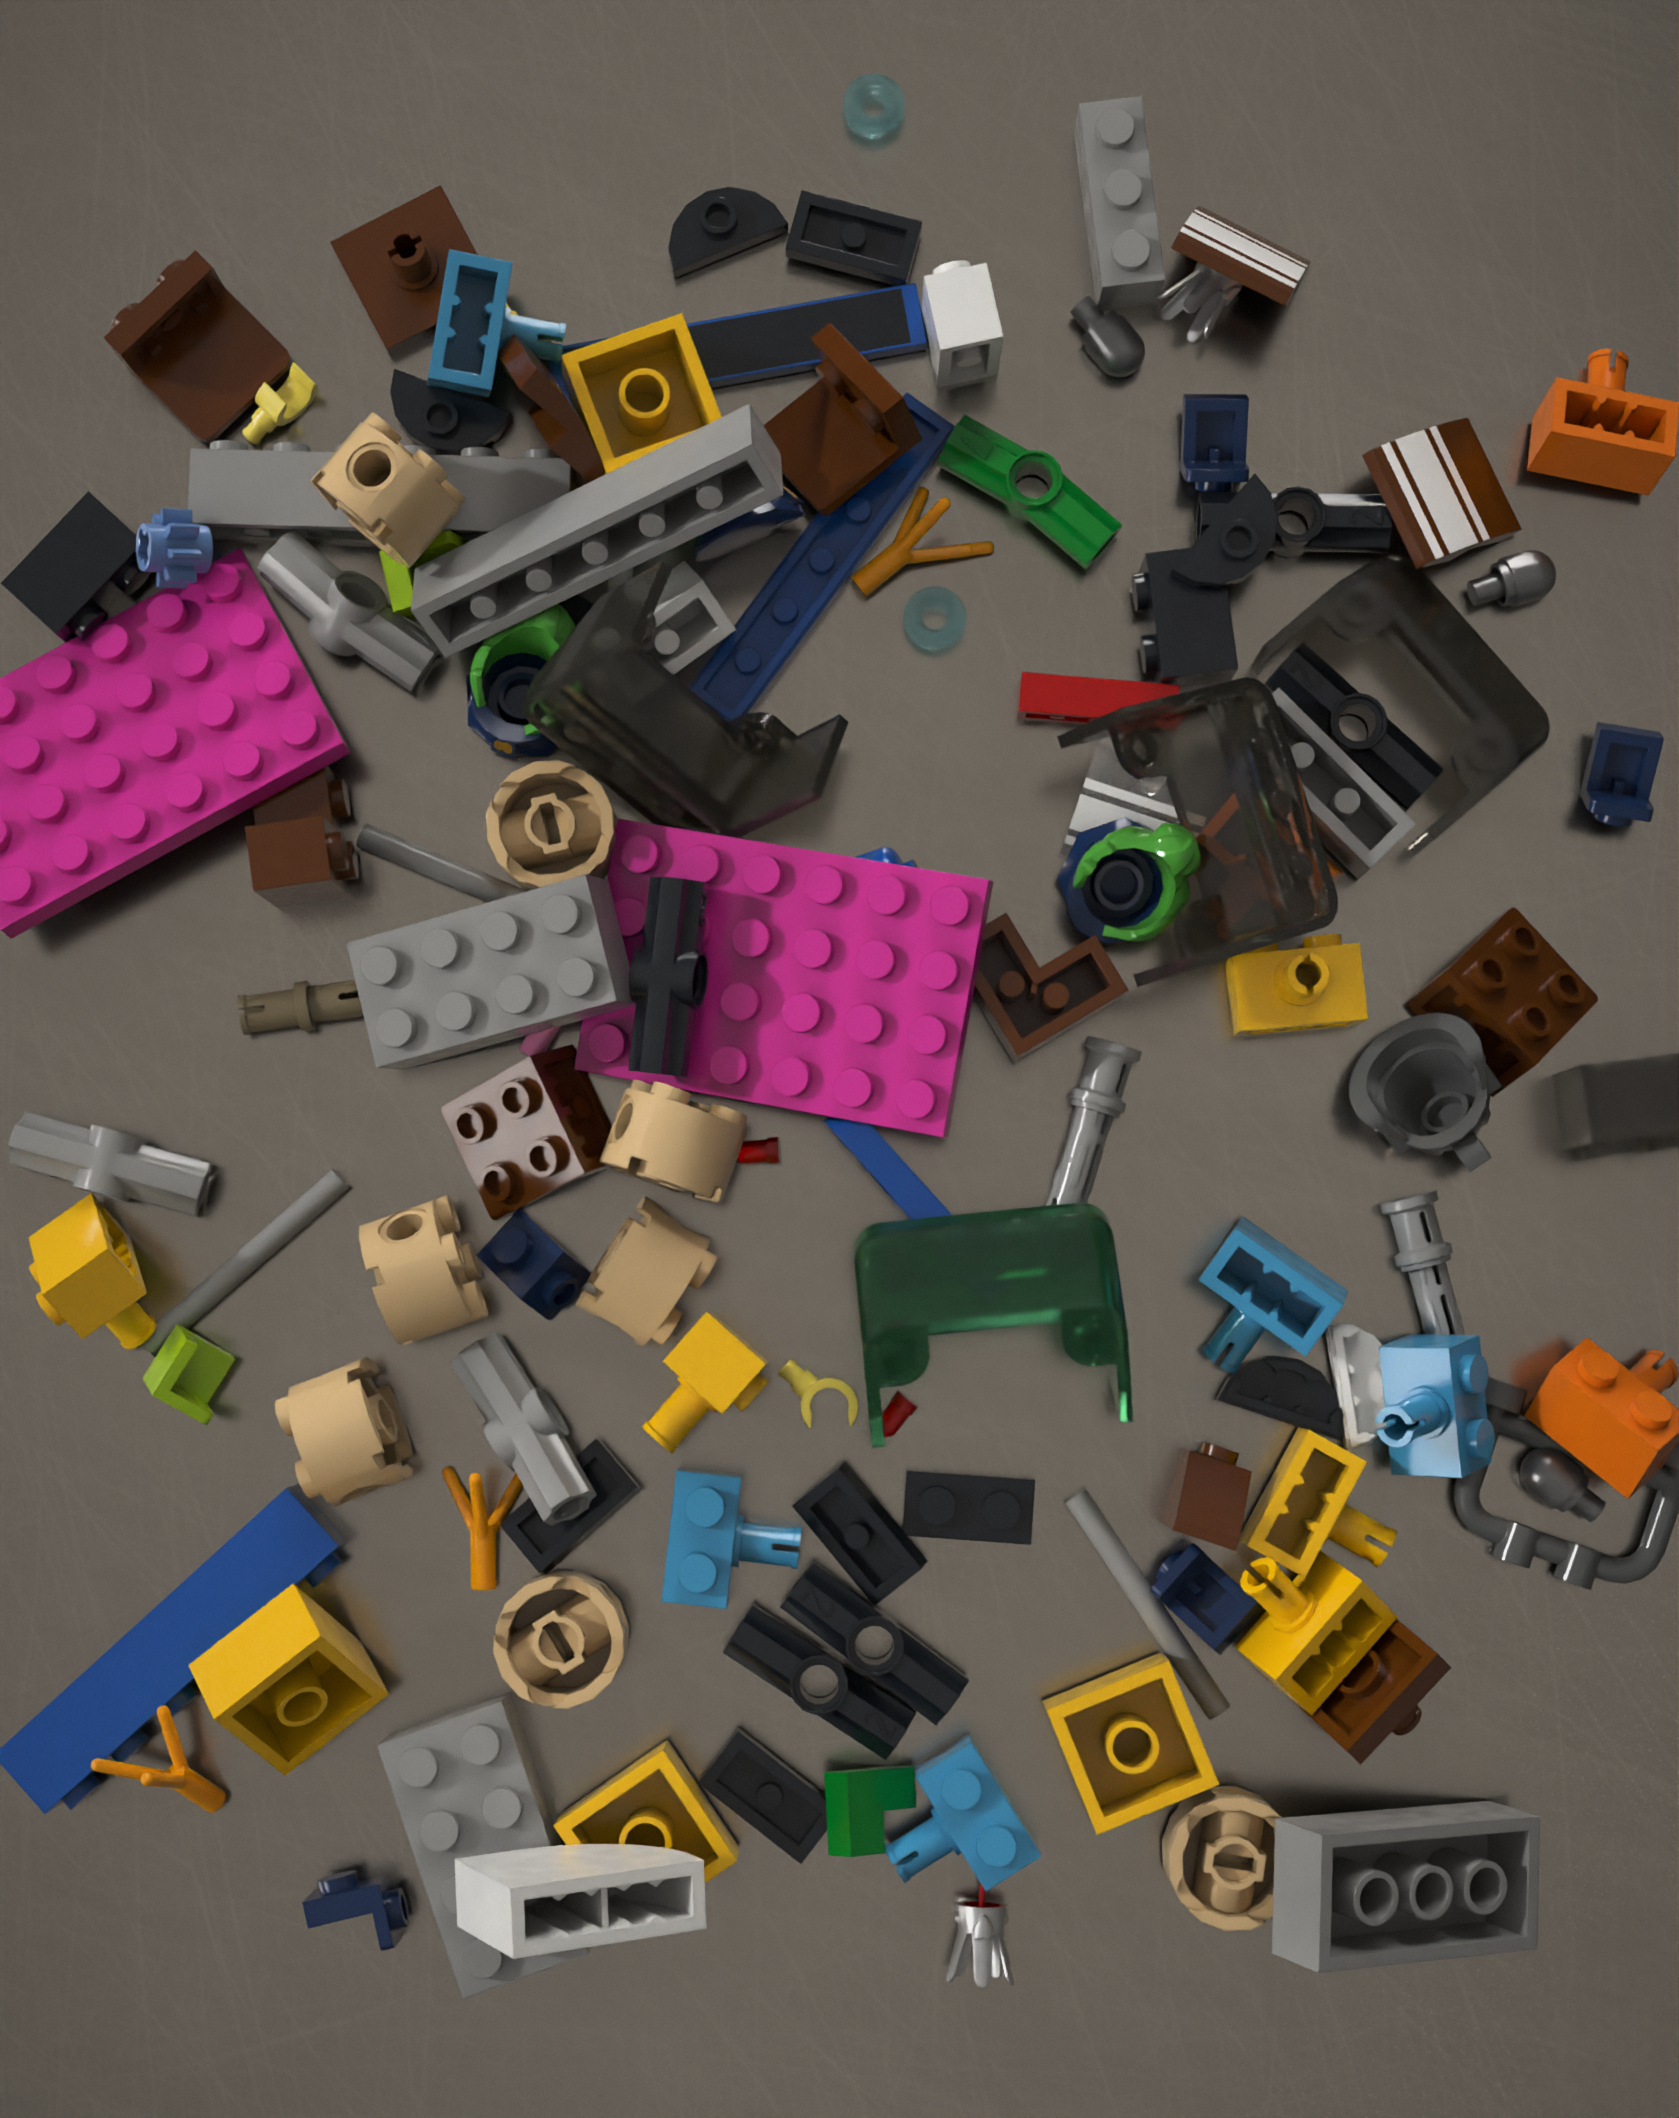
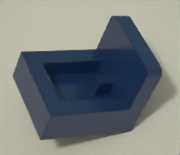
M1183 394L1180 470L1185 481L1195 482V489L1205 492H1226L1233 489V482L1249 481V467L1246 463L1249 398L1246 394Z
M1597 722L1580 790V796L1587 810L1594 813L1596 820L1622 827L1632 825L1633 820L1651 822L1654 808L1649 797L1664 741L1660 732Z
M518 1209L476 1255L520 1300L547 1320L553 1319L561 1309L567 1307L575 1300L580 1288L591 1275L587 1268L568 1254L521 1209Z
M1192 1543L1184 1552L1182 1550L1174 1552L1163 1562L1156 1574L1158 1581L1150 1590L1219 1655L1228 1648L1263 1609L1252 1596L1247 1595L1241 1586L1213 1562L1195 1543Z
M356 1870L336 1873L319 1879L317 1881L319 1890L313 1891L302 1902L308 1929L372 1913L381 1951L395 1948L402 1939V1928L409 1926V1914L403 1890L401 1888L392 1889L389 1873L360 1880L357 1878Z

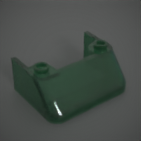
M1069 1203L889 1221L870 1225L858 1235L853 1246V1263L872 1448L885 1446L880 1388L910 1384L925 1372L930 1358L928 1335L1060 1322L1063 1348L1072 1360L1085 1366L1107 1365L1108 1377L1120 1423L1133 1422L1128 1331L1115 1241L1110 1221L1101 1209L1088 1203Z

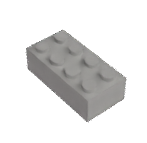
M587 874L346 943L376 1068L404 1070L636 1005L631 1000L629 992L630 966L609 881Z
M510 1692L388 1735L377 1745L463 1999L589 1953L591 1947L512 1959L457 1927L455 1858L562 1845L559 1834L553 1826L555 1822Z
M1493 1801L1275 1818L1272 1954L1317 1973L1537 1949L1540 1816Z

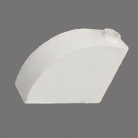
M575 1844L536 1847L455 1858L457 1927L512 1959L707 1929L704 1860L686 1852L645 1845Z

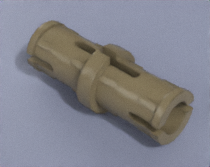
M308 980L294 982L293 989L248 996L244 994L238 995L237 998L238 1009L244 1011V1014L239 1015L244 1035L299 1026L302 1032L316 1030L317 1023L364 1017L355 980L311 986Z

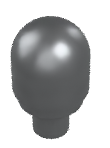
M1086 296L1073 307L1070 313L1086 331L1081 338V341L1086 345L1085 350L1105 373L1115 377H1125L1134 373L1141 366L1145 356L1144 342L1123 315L1119 316L1114 310L1105 315L1090 296Z
M1527 550L1503 557L1497 563L1490 566L1488 576L1467 582L1468 596L1474 606L1495 599L1503 607L1508 605L1515 607L1543 598L1552 590L1556 581V569L1554 563L1547 555L1535 550Z
M1536 1448L1524 1458L1520 1469L1521 1480L1526 1489L1551 1509L1556 1508L1560 1512H1565L1572 1508L1589 1522L1594 1521L1601 1514L1606 1504L1605 1501L1587 1488L1589 1477L1584 1473V1469L1568 1456L1554 1449Z

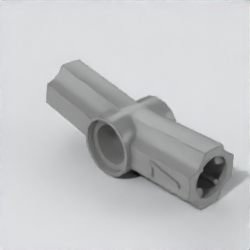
M295 530L282 535L266 551L257 567L261 570L260 576L310 618L308 630L311 637L321 647L341 656L357 654L410 692L419 683L440 651L428 634L386 606L387 598L385 593L376 582L358 572L341 571Z
M26 1111L22 1119L15 1124L8 1144L10 1149L9 1164L21 1167L20 1169L52 1178L57 1177L73 1182V1187L116 1200L129 1202V1199L132 1198L195 1217L203 1202L212 1164L203 1162L201 1159L147 1146L146 1140L96 1125H91L90 1129Z
M493 1333L488 1337L475 1341L459 1352L457 1358L450 1364L486 1420L482 1424L485 1436L503 1463L517 1473L524 1490L533 1502L543 1522L553 1526L565 1520H572L587 1510L591 1500L597 1494L564 1438L569 1434L568 1427L550 1398L540 1388H534L524 1372V1368L519 1364L503 1336Z

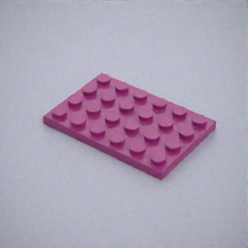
M241 548L211 563L207 573H196L197 582L188 583V588H165L102 622L83 641L79 637H75L0 678V929L10 939L350 753L253 567Z
M618 818L616 826L617 840L611 855L607 880L609 881L629 966H631V960L637 946L643 945L650 877H671L705 882L709 884V896L706 907L702 951H704L708 960L707 989L701 1007L695 1009L687 1077L628 1071L636 1005L582 1020L574 1070L628 1080L635 1079L650 1084L656 1081L688 1091L938 1137H948L993 881Z

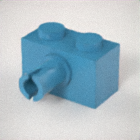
M449 249L427 385L489 397L493 385L496 360L499 357L498 352L513 334L528 346L539 359L559 364L563 345L541 341L538 338L562 343L565 338L566 323H554L510 314L511 307L506 306L513 262Z
M1242 1216L1199 1278L1201 1283L1234 1305L1210 1341L1205 1343L1202 1351L1215 1363L1228 1343L1232 1342L1234 1345L1224 1357L1220 1367L1230 1373H1236L1242 1361L1267 1329L1306 1357L1344 1305L1348 1290Z
M1409 1334L1380 1346L1379 1356L1385 1407L1379 1411L1375 1423L1386 1422V1426L1378 1428L1376 1431L1382 1442L1389 1446L1391 1475L1463 1478L1491 1464L1495 1434L1492 1423L1487 1419L1485 1389L1488 1383V1365L1485 1358L1481 1355L1479 1335Z
M688 1467L678 1468L675 1477L661 1602L727 1609L730 1601L733 1567L739 1568L740 1561L797 1569L799 1550L776 1548L773 1544L800 1546L802 1527L795 1526V1528L744 1522L745 1516L739 1515L744 1474Z
M969 1732L914 1766L916 1779L934 1807L930 1810L933 1817L892 1843L885 1845V1852L892 1865L896 1863L898 1868L896 1871L904 1883L911 1880L912 1876L954 1851L957 1856L961 1853L963 1854L985 1891H988L1042 1857L1037 1842Z

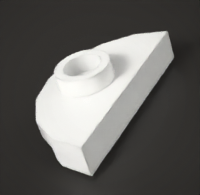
M1329 1324L1325 1334L1334 1390L1339 1407L1342 1408L1344 1415L1342 1426L1343 1446L1345 1450L1351 1451L1372 1443L1378 1436L1376 1429L1386 1426V1422L1375 1423L1379 1411L1385 1407L1379 1347L1382 1344L1374 1335L1354 1325Z

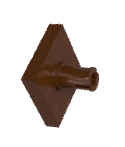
M441 185L330 242L390 357L435 335L449 249L478 255Z
M1396 1619L1312 1716L1297 1703L1295 1704L1361 1765L1391 1732L1402 1736L1411 1732L1417 1726L1422 1715L1421 1709L1417 1704L1451 1667L1437 1652Z

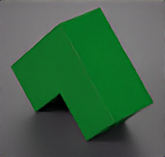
M881 1766L824 1772L829 1856L858 1857L885 1853L883 1811L917 1808L914 1766Z

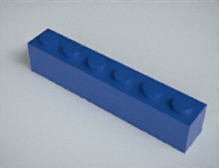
M298 1484L287 1487L0 1748V1764L44 1814L63 1802L72 1810L101 1784L94 1776L96 1771H93L91 1768V1762L94 1759L110 1760L113 1758L116 1762H125L150 1739L143 1732V1729L157 1717L159 1706L166 1705L169 1707L173 1718L197 1697V1692L191 1687L195 1682L188 1666L191 1662L294 1583L299 1587L307 1581L313 1588L317 1587L343 1563L336 1553L349 1541L312 1499L305 1495Z

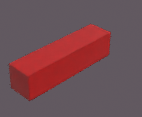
M1022 672L1017 718L1174 731L1178 719L1180 685Z

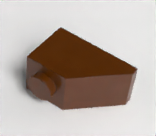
M1202 1441L1199 1453L1183 1448L1160 1522L1174 1531L1236 1551L1240 1540L1252 1473L1250 1470L1236 1466L1240 1453Z

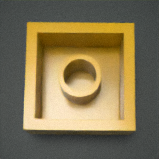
M682 313L561 355L562 378L573 407L595 444L605 474L722 417Z
M294 1583L188 1665L213 1719L285 1776L389 1695L362 1642Z
M1162 1652L1042 1701L1097 1835L1220 1785L1171 1664Z
M668 1740L560 1813L553 1825L566 1845L631 1844L663 1847L689 1853L704 1860L705 1883L737 1862L740 1847Z

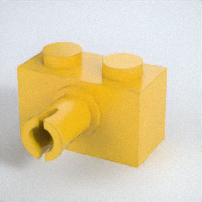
M1326 934L1303 938L1304 948L1279 950L1278 940L1242 943L1239 945L1240 954L1231 955L1225 961L1232 1037L1356 1026L1368 1020L1360 943L1342 944L1341 934Z
M92 1192L28 1237L34 1262L29 1265V1270L41 1288V1291L36 1294V1299L42 1310L54 1324L60 1326L67 1322L82 1340L105 1324L119 1339L123 1348L127 1350L137 1348L151 1337L157 1324L155 1319L148 1315L137 1303V1300L146 1295L147 1291L131 1238Z
M706 1311L662 1361L678 1375L677 1380L681 1384L661 1405L653 1417L643 1424L642 1428L661 1446L673 1454L678 1444L692 1431L709 1410L715 1413L719 1411L723 1414L734 1405L743 1412L769 1383V1380L761 1374V1371L769 1362L713 1312Z
M1298 1427L1246 1523L1239 1542L1305 1578L1323 1543L1327 1539L1368 1560L1373 1566L1379 1567L1388 1555V1552L1366 1541L1365 1536L1369 1535L1381 1543L1392 1547L1397 1530L1387 1527L1347 1505L1348 1497L1367 1461L1311 1430Z
M1321 1550L1306 1577L1304 1578L1298 1574L1293 1581L1279 1569V1566L1273 1559L1268 1557L1259 1558L1250 1565L1264 1578V1583L1260 1584L1247 1570H1244L1240 1583L1243 1591L1247 1595L1252 1596L1266 1612L1237 1643L1235 1648L1269 1682L1312 1716L1398 1617L1360 1578Z

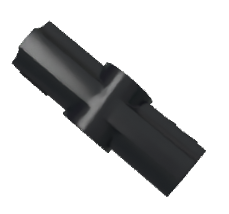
M1300 486L1286 488L1280 493H1271L1277 516L1283 511H1297L1304 516L1309 528L1303 534H1291L1282 528L1277 517L1275 541L1269 551L1279 556L1290 558L1300 556L1306 551L1386 553L1390 548L1393 519L1381 495L1317 494L1309 488ZM1200 491L1196 514L1197 540L1238 492Z
M1304 642L1288 656L1264 684L1272 693L1280 688L1404 812L1413 805L1444 771L1435 760L1387 718L1384 707L1377 699L1368 694L1359 693ZM1351 713L1363 718L1369 730L1368 739L1353 741L1345 737L1339 726L1340 716Z
M650 877L643 945L637 946L634 951L629 972V992L631 1000L636 1003L628 1071L687 1077L694 1013L695 1009L700 1008L704 1001L708 983V960L706 954L702 951L706 907L709 896L708 883L681 878Z
M815 1561L802 1574L780 1605V1608L849 1659V1662L858 1671L870 1675L934 1725H937L949 1712L969 1682L968 1677L900 1627L892 1616L879 1611ZM870 1626H880L886 1629L893 1638V1646L890 1652L885 1657L877 1660L862 1656L855 1644L858 1634L864 1628Z
M755 1604L751 1606L723 1650L724 1654L791 1697L803 1711L818 1715L884 1760H887L892 1751L897 1747L916 1715L914 1709L844 1664L843 1660L835 1653L820 1648ZM824 1665L836 1674L838 1685L831 1695L824 1698H815L804 1691L801 1685V1676L809 1667Z

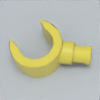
M295 362L292 363L287 380L276 392L264 382L255 396V403L259 408L251 416L253 420L242 430L244 437L251 443L258 445L266 433H271L277 425L284 426L295 420L314 400L318 392V385Z
M790 1359L778 1372L780 1377H783L792 1385L790 1389L802 1399L801 1415L809 1428L812 1427L811 1400L818 1391L824 1388H835L846 1396L849 1404L850 1426L853 1425L858 1414V1400L854 1390L846 1382L837 1378L817 1379L808 1369L804 1371L793 1359Z

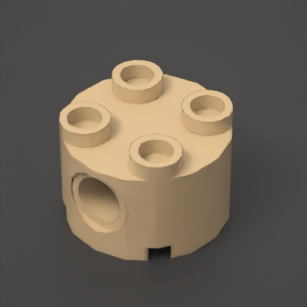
M372 412L364 422H361L310 480V483L335 510L339 507L350 518L348 522L392 559L401 565L404 563L407 568H410L460 511L459 507L466 499L453 485L445 480L448 477L447 472L434 459L420 449L412 455L399 443L402 439L401 436L386 421Z
M560 760L532 762L511 772L500 784L501 788L496 792L494 800L491 799L486 813L487 840L504 871L527 891L585 874L597 878L607 875L611 855L617 840L616 826L618 819L602 785L585 771Z
M634 1079L631 1087L624 1091L599 1162L609 1165L610 1168L665 1189L677 1193L678 1190L683 1192L689 1190L694 1192L693 1198L722 1204L747 1133L744 1127L748 1116L713 1103L710 1107L690 1101L689 1105H687L691 1094L684 1090L656 1081L652 1085Z
M449 1195L359 1226V1241L366 1271L374 1270L377 1286L372 1287L373 1293L386 1325L399 1344L403 1343V1345L416 1342L488 1317L487 1305L481 1288L476 1281L482 1278L481 1267L472 1244L468 1242L460 1245L455 1235V1232L460 1231L461 1227L457 1212Z
M645 1196L636 1205L635 1209L644 1215L642 1220L638 1222L629 1216L627 1217L587 1281L592 1283L593 1287L597 1289L594 1296L583 1290L576 1302L577 1307L591 1316L600 1317L620 1327L641 1347L646 1345L650 1339L661 1345L664 1344L683 1313L675 1307V1304L687 1285L692 1286L696 1290L702 1285L718 1258L707 1250L711 1237L706 1234L696 1233L682 1226L668 1215L661 1205Z
M367 1357L319 1377L298 1383L289 1388L288 1396L275 1401V1411L280 1426L287 1436H294L301 1456V1460L295 1463V1471L303 1492L308 1498L321 1494L328 1503L335 1507L372 1490L404 1481L413 1475L414 1467H410L408 1463L402 1465L401 1462L412 1457L413 1452L400 1407L389 1384L378 1389L376 1388L370 1377L382 1372Z
M554 1571L532 1579L505 1603L496 1624L493 1654L502 1678L519 1697L534 1704L538 1703L543 1706H552L551 1708L569 1709L593 1700L612 1682L629 1650V1623L621 1601L604 1582L584 1571Z
M1217 1786L1181 1800L1179 1807L1170 1816L1162 1838L1163 1867L1179 1900L1201 1922L1224 1931L1252 1930L1267 1923L1266 1919L1273 1917L1275 1818H1282L1260 1795L1237 1786Z

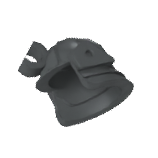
M1427 1013L1408 1018L1393 1025L1380 1034L1365 1049L1358 1059L1350 1078L1349 1098L1357 1116L1365 1124L1374 1128L1375 1132L1383 1133L1398 1155L1411 1147L1424 1151L1427 1155H1441L1446 1151L1454 1150L1470 1173L1492 1158L1477 1134L1482 1126L1488 1124L1491 1115L1489 1110L1490 1094L1502 1086L1486 1064V1056L1483 1053L1480 1038L1470 1024L1452 1014Z

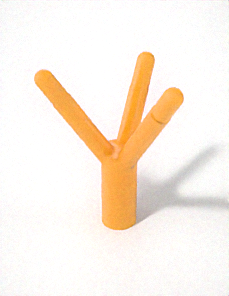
M920 487L908 508L893 543L851 576V578L867 597L906 564L990 554L994 551V544L990 541L911 550L951 506L950 500L943 497L917 523L929 496L928 489Z
M449 1466L445 1467L442 1470V1476L470 1531L471 1589H495L497 1587L496 1534L501 1527L499 1524L505 1520L523 1489V1484L517 1473H515L487 1521L481 1475L479 1473H472L469 1476L470 1502L454 1469Z
M166 1705L158 1707L157 1716L173 1763L167 1771L96 1758L91 1762V1768L96 1772L140 1780L144 1786L172 1788L208 1813L218 1811L226 1798L224 1790L189 1768L170 1709Z

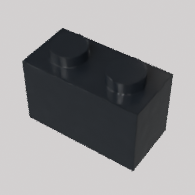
M88 491L1 584L66 643L75 637H79L82 641L88 637L102 622L107 620L108 613L106 611L123 593L129 595L139 589L148 579L151 572H143L138 566L136 557L137 535Z
M1190 548L1146 553L1140 567L1141 573L1132 574L1131 579L1136 612L1146 611L1149 635L1140 636V654L1144 673H1154L1155 683L1180 685V687L1231 681L1238 670V661L1227 584L1219 587L1205 585L1195 587L1170 574L1172 569Z

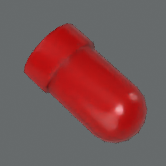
M779 1137L743 1141L737 1161L742 1164L781 1163Z
M899 1391L892 1397V1401L876 1421V1430L883 1437L894 1436L909 1416H912L918 1408L912 1400Z

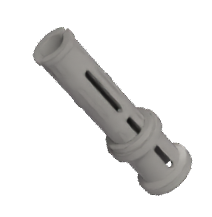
M1087 1036L1085 1046L1089 1049V1054L1079 1087L1071 1088L1069 1095L1072 1098L1070 1104L1075 1106L1071 1119L1072 1122L1063 1145L1050 1195L1040 1222L1079 1234L1085 1215V1208L1094 1185L1113 1118L1119 1119L1120 1114L1125 1112L1127 1104L1122 1100L1132 1063L1140 1062L1142 1055L1141 1051L1092 1036Z
M1437 1190L1418 1193L1380 1204L1382 1214L1390 1215L1400 1252L1394 1257L1396 1266L1401 1268V1272L1408 1271L1424 1333L1465 1335L1462 1317L1458 1309L1446 1264L1447 1261L1452 1259L1450 1254L1453 1253L1451 1243L1443 1241L1434 1208V1203L1439 1200Z

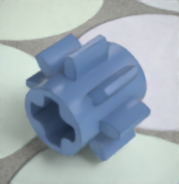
M161 508L160 514H152V523H142L138 528L136 536L138 566L143 572H157L156 583L158 588H188V583L197 582L196 573H207L211 567L213 541L210 529L206 525L192 524V509Z

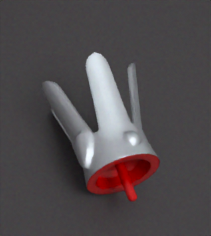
M1198 262L1193 273L1156 297L1158 300L1167 298L1182 288L1162 308L1159 314L1160 319L1170 320L1183 309L1187 313H1194L1201 307L1187 333V339L1191 344L1195 343L1203 332L1204 337L1208 339L1223 307L1232 301L1241 290L1243 284Z
M981 1884L979 1886V1901H960L956 1903L957 1911L954 1919L958 1923V1932L946 1975V1982H952L955 1976L959 1977L965 1972L973 1946L974 1980L977 1986L981 1988L986 1987L990 1982L991 1976L994 1978L1001 1977L1002 1964L1007 1982L1010 1985H1014L1004 1936V1926L1009 1920L1006 1913L1008 1905L985 1901L986 1891Z

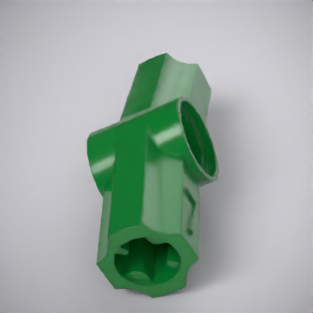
M965 414L954 427L938 458L937 466L1003 502L1013 516L1023 521H1030L1085 570L1098 559L1122 528V524L1062 473L1060 465L1053 456L1044 451H1029ZM1025 475H1038L1048 484L1049 492L1038 498L1027 497L1018 490L1016 481Z

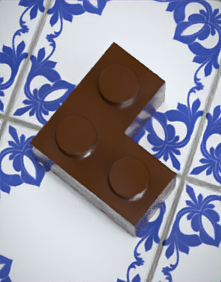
M326 766L253 806L255 825L245 827L252 885L255 893L276 908L352 897L349 880L359 878V867L353 841H346L342 831L341 817L350 816L349 795L344 779L335 780V773Z
M1007 913L986 924L973 996L1013 1062H1016L1120 1000L1129 991L1096 935L1039 967Z

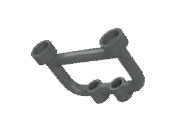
M1488 1377L1485 1398L1487 1419L1494 1428V1448L1498 1436L1501 1435L1535 1448H1550L1560 1451L1573 1461L1582 1463L1525 1416L1520 1415L1528 1390ZM1679 1442L1662 1468L1644 1484L1658 1491L1639 1547L1635 1553L1625 1558L1614 1557L1487 1512L1481 1505L1479 1496L1489 1465L1463 1478H1456L1454 1503L1457 1514L1468 1530L1483 1539L1496 1543L1492 1556L1530 1569L1533 1557H1538L1557 1564L1553 1577L1591 1590L1595 1578L1607 1582L1626 1584L1642 1580L1654 1571L1660 1563L1679 1513Z

